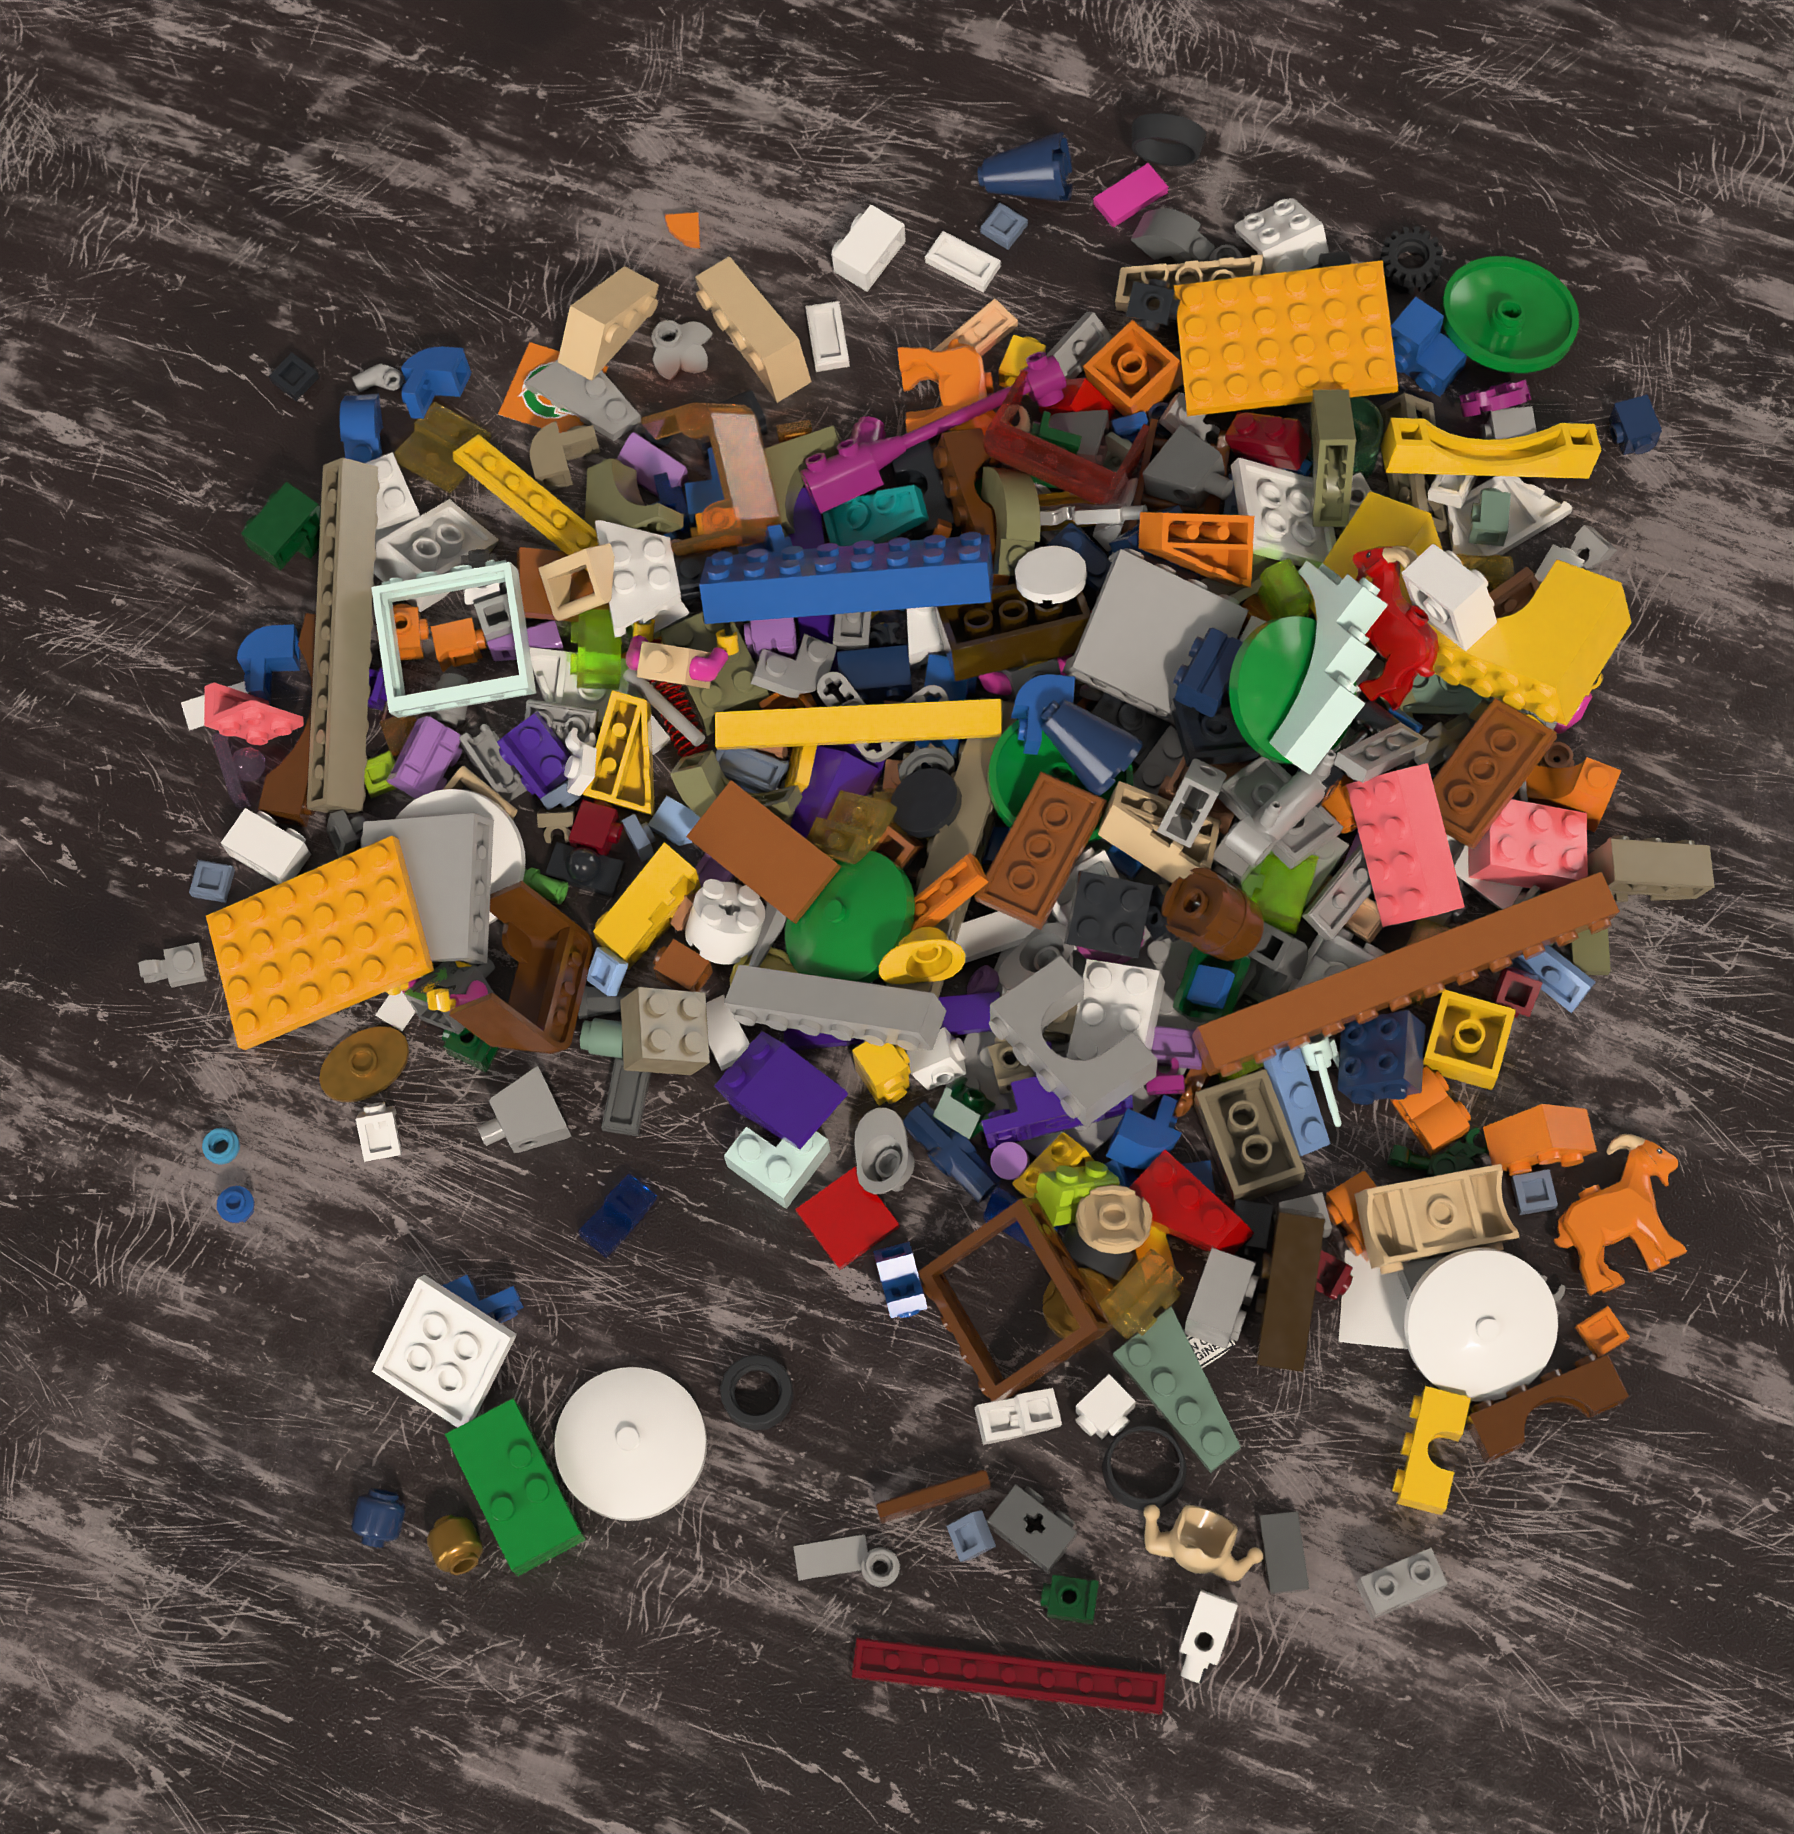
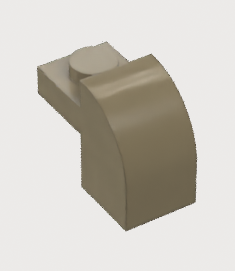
M557 421L543 427L535 435L530 446V460L536 482L547 491L573 485L567 461L600 453L594 426H574L563 433L559 432Z

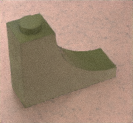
M1349 389L1313 390L1311 411L1313 438L1312 525L1313 527H1346L1349 523L1356 444Z
M834 425L735 459L753 529L762 543H764L768 526L781 524L784 537L795 533L793 522L794 507L798 494L804 485L800 471L807 468L805 460L814 454L824 453L827 459L839 453L837 445L842 442V439Z
M605 459L602 463L587 468L585 522L595 530V521L598 520L658 535H665L683 528V514L660 503L647 506L644 504L637 486V470L624 465L618 459Z

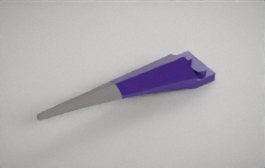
M869 743L870 747L866 751L869 752L873 749L876 753L882 750L881 743ZM855 744L817 745L809 786L801 793L803 798L794 811L790 827L828 856L880 779L886 760L876 763L868 761L863 757ZM768 902L761 932L749 966L760 967L787 920L786 916Z

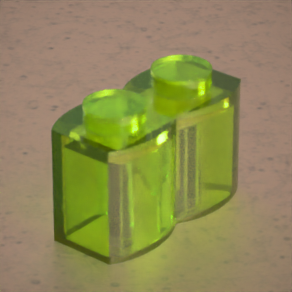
M1287 558L1266 568L1260 576L1262 585L1257 595L1271 620L1292 616L1308 617V605L1312 600V596L1291 559Z

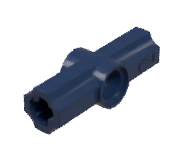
M925 1101L917 1105L908 1113L903 1121L906 1131L927 1151L930 1160L947 1177L952 1176L978 1204L986 1200L1002 1183L1001 1178L976 1154V1149L965 1136L933 1117L935 1111Z

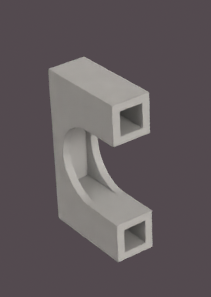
M1060 955L991 1003L989 1026L997 1038L1000 1040L1005 1038L1013 1047L1014 1055L1022 1065H1029L1037 1073L1036 1076L1041 1086L1047 1092L1053 1091L1058 1096L1064 1111L1073 1119L1077 1117L1086 1127L1155 1078L1157 1058L1134 1033L1128 1035L1100 1056L1089 1060H1070L1061 1057L1048 1047L1042 1036L1048 1025L1084 1000V980Z

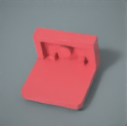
M215 682L205 686L204 726L218 730L221 735L243 738L251 745H264L268 743V740L278 736L289 735L292 733V730L304 725V718L302 716L270 706L268 700Z

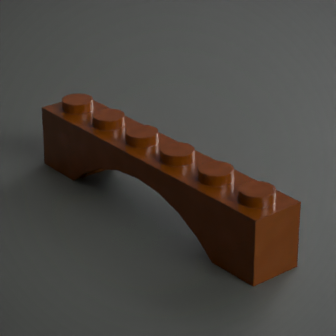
M305 613L298 647L306 660L311 676L312 688L316 615ZM312 699L310 714L297 744L282 763L267 774L258 809L271 816L277 823L307 827L309 816H314L316 812L307 809Z

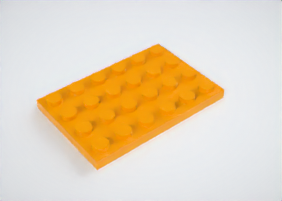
M1382 260L1174 285L1175 299L1181 300L1177 311V323L1187 416L1312 402L1313 390L1349 389L1350 398L1398 392Z
M389 836L206 915L238 1048L243 1050L250 1049L434 971L400 841L394 836Z

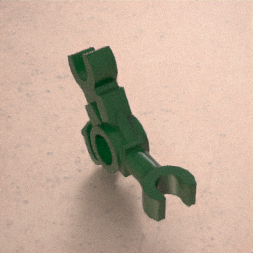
M1476 1127L1467 1133L1464 1144L1459 1140L1445 1152L1437 1155L1432 1154L1430 1158L1415 1154L1404 1146L1394 1144L1387 1164L1396 1168L1417 1169L1426 1172V1177H1433L1468 1170L1476 1164L1473 1160L1474 1157H1484L1489 1151L1487 1144L1482 1148L1474 1145L1473 1138L1480 1132V1129Z

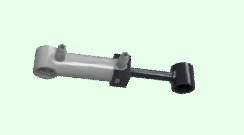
M1369 700L1352 720L1350 728L1356 733L1336 752L1329 750L1310 775L1299 768L1296 775L1251 817L1246 816L1237 824L1224 844L1251 867H1257L1285 834L1315 806L1319 808L1334 793L1345 774L1339 767L1334 765L1337 753L1400 723V721L1376 701Z

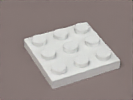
M1238 457L1231 464L1238 514L1255 516L1253 554L1283 562L1288 561L1290 564L1303 566L1308 561L1316 568H1319L1335 545L1336 538L1334 527H1313L1312 525L1313 478Z
M423 1275L417 1279L372 1372L458 1428L475 1419L517 1334L431 1278Z

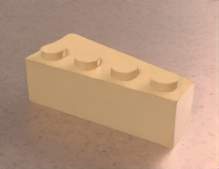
M1252 255L1248 258L1234 259V257L1220 258L1219 260L1204 262L1187 261L1182 264L1172 265L1155 264L1123 267L1120 270L1115 298L1116 310L1127 312L1134 281L1149 284L1150 278L1169 282V289L1174 290V285L1261 275L1263 255ZM1153 299L1149 303L1150 310H1157L1160 306V300Z
M730 256L695 276L699 287L696 296L705 310H711L717 325L722 331L725 330L735 347L742 353L777 403L811 383L798 337Z

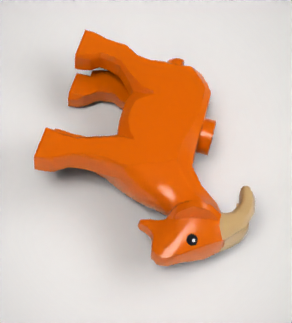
M959 339L950 341L947 349L943 351H932L925 347H897L904 392L913 389L920 381L929 379L938 382L942 404L934 409L906 412L907 433L987 397V393H994L992 373L984 372L982 357L974 347L959 343ZM1020 406V422L1015 427L997 415L993 410H990L949 430L961 431L982 428L991 454L989 465L994 466L1014 453L1026 440L1031 424L1027 410Z
M1633 1134L1617 1136L1611 1141L1606 1151L1610 1155L1618 1150H1629L1620 1182L1602 1190L1599 1185L1583 1190L1578 1194L1580 1200L1573 1202L1558 1219L1557 1229L1559 1237L1554 1239V1243L1561 1248L1576 1247L1580 1257L1579 1270L1590 1296L1601 1290L1603 1293L1608 1292L1625 1283L1623 1277L1609 1269L1604 1262V1246L1612 1245L1629 1236L1637 1245L1649 1273L1668 1265L1670 1259L1687 1253L1684 1245L1670 1237L1660 1221L1650 1176H1657L1665 1186H1669L1668 1176L1678 1168V1160L1656 1143Z

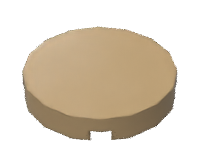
M1117 1185L1097 1187L1090 1191V1195L1085 1197L1084 1200L1082 1198L1078 1203L1076 1227L1079 1236L1087 1245L1100 1252L1111 1254L1130 1252L1141 1246L1150 1234L1152 1213L1149 1204L1144 1198L1141 1200L1140 1197L1136 1196L1135 1191L1128 1187Z

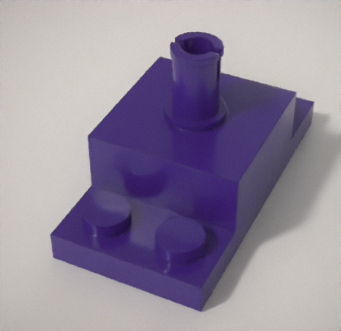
M1046 1042L1048 1047L1052 1050V1043ZM1037 1076L1011 1082L1018 1109L1017 1112L1011 1113L1010 1109L997 1110L988 1114L989 1119L982 1120L989 1149H994L1004 1142L1017 1143L1083 1126L1077 1117L1073 1119L1064 1111L1058 1096L1053 1091L1047 1092L1039 1083ZM1132 1094L1092 1123L1122 1116L1127 1108L1133 1110Z

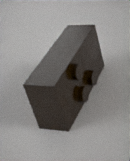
M1016 583L992 589L991 602L935 607L939 635L955 681L1073 654L1077 650L1091 615L1082 591L1074 598L1062 603L1052 604V600H1043L1042 604L1023 597L1017 589Z
M1277 1207L1271 1253H1263L1260 1275L1261 1278L1267 1279L1265 1291L1258 1290L1255 1312L1262 1313L1256 1350L1257 1365L1299 1372L1304 1370L1326 1220L1322 1213Z

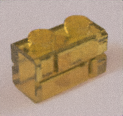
M1150 1249L1099 1304L1110 1323H1112V1326L1124 1338L1129 1339L1136 1332L1143 1336L1157 1321L1153 1313L1160 1306L1165 1310L1168 1309L1181 1295L1176 1288L1184 1279L1154 1249Z

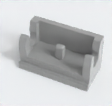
M482 724L480 726L482 732L478 736L472 738L469 733H465L459 737L460 742L485 783L509 802L527 791V789L522 784V775L516 767L507 764L500 755V746L497 743L499 738L496 733L491 731L487 724Z

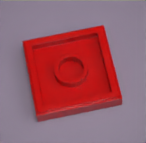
M856 1166L795 1209L839 1271L900 1227L879 1196L865 1191L860 1185Z

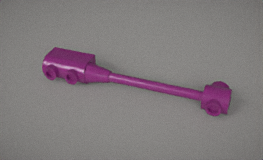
M1045 352L1033 353L1026 358L1027 367L1020 370L1022 381L905 435L868 443L862 442L858 444L856 439L851 438L837 445L839 453L826 459L824 453H817L808 457L805 460L807 468L801 470L800 474L812 504L820 513H823L884 485L879 470L906 452V449L1027 393L1034 402L1037 401L1040 407L1058 403L1063 399L1062 389L1066 387V380L1058 361L1053 355L1047 357Z

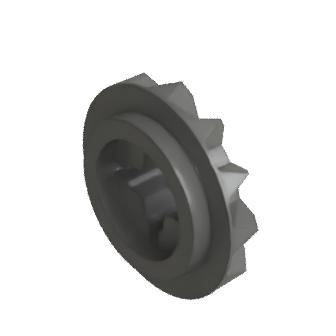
M931 742L926 748L922 749L915 745L914 752L903 753V761L897 764L901 782L908 775L923 769L921 767L923 762H927L931 768L945 771L950 776L955 772V762L952 754L947 752L944 745L936 748Z

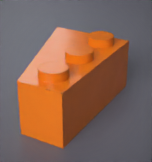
M1140 512L1138 548L1226 586L1251 588L1255 516Z

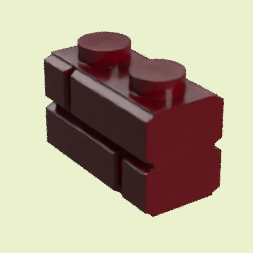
M1241 411L1237 413L1225 434V440L1229 447L1233 449L1236 458L1239 457L1271 467L1291 470L1300 469L1312 445L1307 433H1304V428L1298 419H1283L1277 416Z

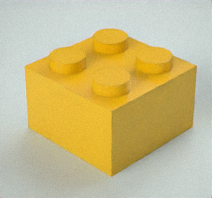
M1449 990L1443 991L1438 1002L1424 1052L1423 1068L1427 1066L1433 1073L1438 1071L1443 1077L1492 1090L1498 1078L1516 1009Z

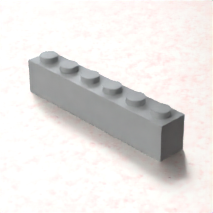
M738 965L724 1004L734 1015V1019L744 1025L753 1026L755 1023H759L780 1031H785L787 1028L798 1029L812 1036H817L819 1033L830 1034L844 1041L856 1038L876 1046H883L885 1043L898 1045L908 1051H917L918 1048L933 1050L946 1014V1009L936 995L930 992L746 965Z

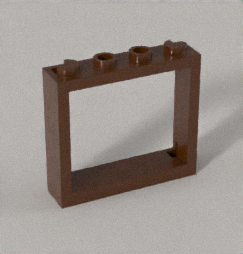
M1037 1198L1019 1199L918 1271L923 1281L922 1288L925 1294L936 1303L941 1312L940 1318L944 1327L955 1336L960 1345L959 1352L967 1364L972 1366L979 1378L978 1385L981 1391L992 1402L1011 1398L1113 1328ZM1018 1221L1080 1328L1004 1379L943 1273Z

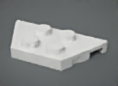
M1495 476L1471 490L1462 508L1447 505L1446 514L1452 552L1457 555L1462 565L1468 570H1477L1570 515L1573 508L1565 501L1560 504L1545 496L1544 490L1533 484L1524 483L1519 477ZM1496 488L1502 492L1511 493L1509 526L1504 546L1468 543L1472 526L1470 523L1472 504L1479 503L1482 489Z
M602 520L595 521L598 546L610 543L615 557L612 598L609 602L614 635L615 637H620L626 634L625 628L640 619L645 623L655 617L659 611L667 610L681 602V592L671 540L667 536Z
M529 647L532 669L544 700L553 703L599 709L597 727L602 726L612 690L645 700L623 678V674L629 669L626 659ZM652 682L651 685L654 687L657 682Z

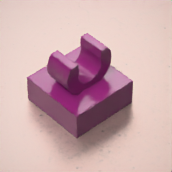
M1171 1058L1172 1068L1169 1072L1161 1073L1158 1068L1156 1069V1077L1146 1083L1148 1095L1185 1093L1184 1075H1177L1179 1063L1176 1058Z

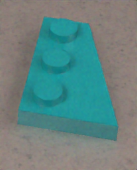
M915 485L879 490L876 494L858 496L822 513L829 541L838 546H852L854 543L864 540L872 541L874 544L884 543L929 520L922 491Z

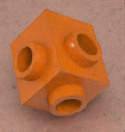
M408 604L394 605L393 611L400 660L424 659L423 640L429 639L427 618L421 619L418 607H412Z

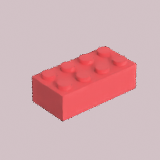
M1428 763L1378 775L1364 783L1357 781L1346 784L1382 927L1464 908Z

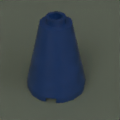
M1057 132L985 158L983 166H978L980 186H985L988 193L1062 202L1069 201L1072 197L1073 183L1066 184L1069 173H1072V162L1067 138H1062L1063 132Z
M1065 699L1059 703L1053 700L1040 715L1044 720L1040 726L1088 792L1097 796L1102 795L1116 782L1114 778L1121 770L1124 772L1129 767L1143 745L1142 741L1133 734Z

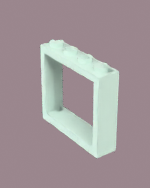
M489 560L485 562V567L474 569L470 565L455 566L450 569L451 573L437 575V572L434 571L422 572L417 574L416 579L403 581L402 578H389L390 581L382 582L380 586L371 587L389 713L397 718L536 694L518 569L511 562L506 563V560L497 562ZM506 582L519 675L405 695L392 602Z

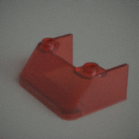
M1022 369L986 430L983 441L985 452L998 461L1091 503L1112 504L1116 502L1140 461L1150 426L1143 424L1120 468L1115 473L1009 425L1020 407L1028 372Z

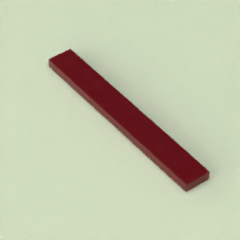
M856 1638L852 1678L1162 1715L1166 1674Z

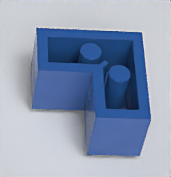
M1415 297L1391 325L1396 371L1399 373L1404 372L1414 379L1421 389L1427 392L1432 391L1440 397L1464 369L1467 355L1459 350L1451 339L1440 333L1444 315Z

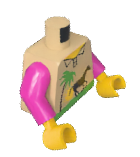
M651 619L649 624L639 623L640 620H638L633 625V638L626 655V664L629 669L637 671L638 678L710 689L711 681L721 671L728 660V655L738 653V634L735 631L732 635L726 636L725 630L717 631V648H714L710 653L690 648L651 643L654 640L655 620Z

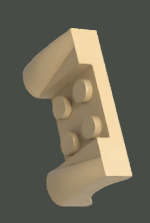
M1497 1164L1369 1188L1354 1194L1371 1269L1380 1268L1381 1275L1404 1270L1403 1262L1468 1248H1492L1502 1251L1504 1250L1503 1243L1520 1238L1518 1230L1508 1217L1503 1202L1501 1187L1502 1165Z

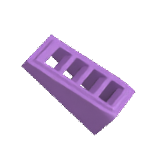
M555 620L527 628L529 647L564 651ZM513 633L487 641L494 661L517 660Z

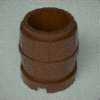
M1194 868L1190 870L1193 874L1188 875L1185 879L1178 877L1167 891L1162 905V915L1167 917L1168 925L1165 926L1169 932L1185 942H1190L1192 946L1204 954H1210L1226 961L1245 957L1256 948L1264 931V919L1260 907L1244 891L1233 884L1227 883L1224 878L1208 868Z

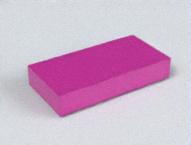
M1147 163L1095 196L1093 204L1114 228L1167 194L1168 186L1151 165Z

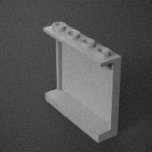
M1129 548L1120 549L1111 554L1108 559L1112 562L1077 650L1074 656L1067 659L1062 672L1175 725L1170 705L1172 699L1175 698L1178 686L1173 684V681L1182 664L1189 666L1193 658L1189 657L1188 654L1196 637L1199 636L1204 639L1209 628L1213 627L1227 634L1229 638L1234 637L1237 639L1248 610L1239 606V601L1225 594L1218 596L1207 591L1208 587L1200 581L1194 579L1184 580L1176 576V571L1169 566L1163 564L1153 565L1143 560L1144 556L1138 551Z
M476 813L363 822L361 848L389 836H394L400 841L431 961H466L472 964H487L494 820Z

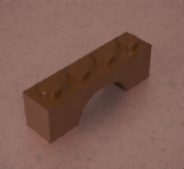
M982 428L942 433L937 448H934L933 459L936 468L941 470L944 478L943 489L945 496L951 499L953 505L954 523L957 527H960L962 534L978 532L981 535H990L992 564L994 567L997 537L995 511L980 499L974 486V482L983 477V467H988L991 460V454Z
M1591 1354L1574 1363L1576 1369L1564 1374L1561 1369L1554 1370L1540 1378L1542 1384L1528 1389L1526 1384H1523L1506 1392L1507 1399L1494 1404L1492 1399L1473 1406L1471 1408L1473 1414L1469 1415L1465 1423L1484 1463L1491 1462L1521 1448L1525 1443L1524 1428L1526 1419L1531 1411L1541 1405L1548 1403L1567 1404L1581 1411L1587 1418H1591L1624 1403L1629 1395L1609 1355L1597 1359L1595 1354Z

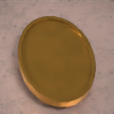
M380 1026L361 1030L344 1039L329 1053L321 1067L319 1080L324 1093L335 1101L357 1102L370 1098L386 1089L398 1078L408 1061L409 1045L405 1036L394 1028Z

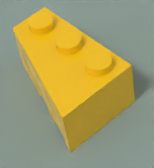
M612 690L595 747L597 748L595 778L582 794L589 798L602 800L654 816L651 704L647 700Z
M664 842L610 911L604 913L596 922L593 933L597 943L602 947H607L629 964L627 968L629 970L672 926L670 922L679 905L684 900V895L697 893L701 888L696 869Z

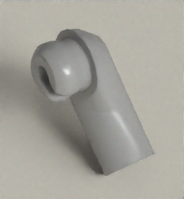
M381 363L352 377L359 392L374 385L388 390H396L402 386L404 379L398 369Z

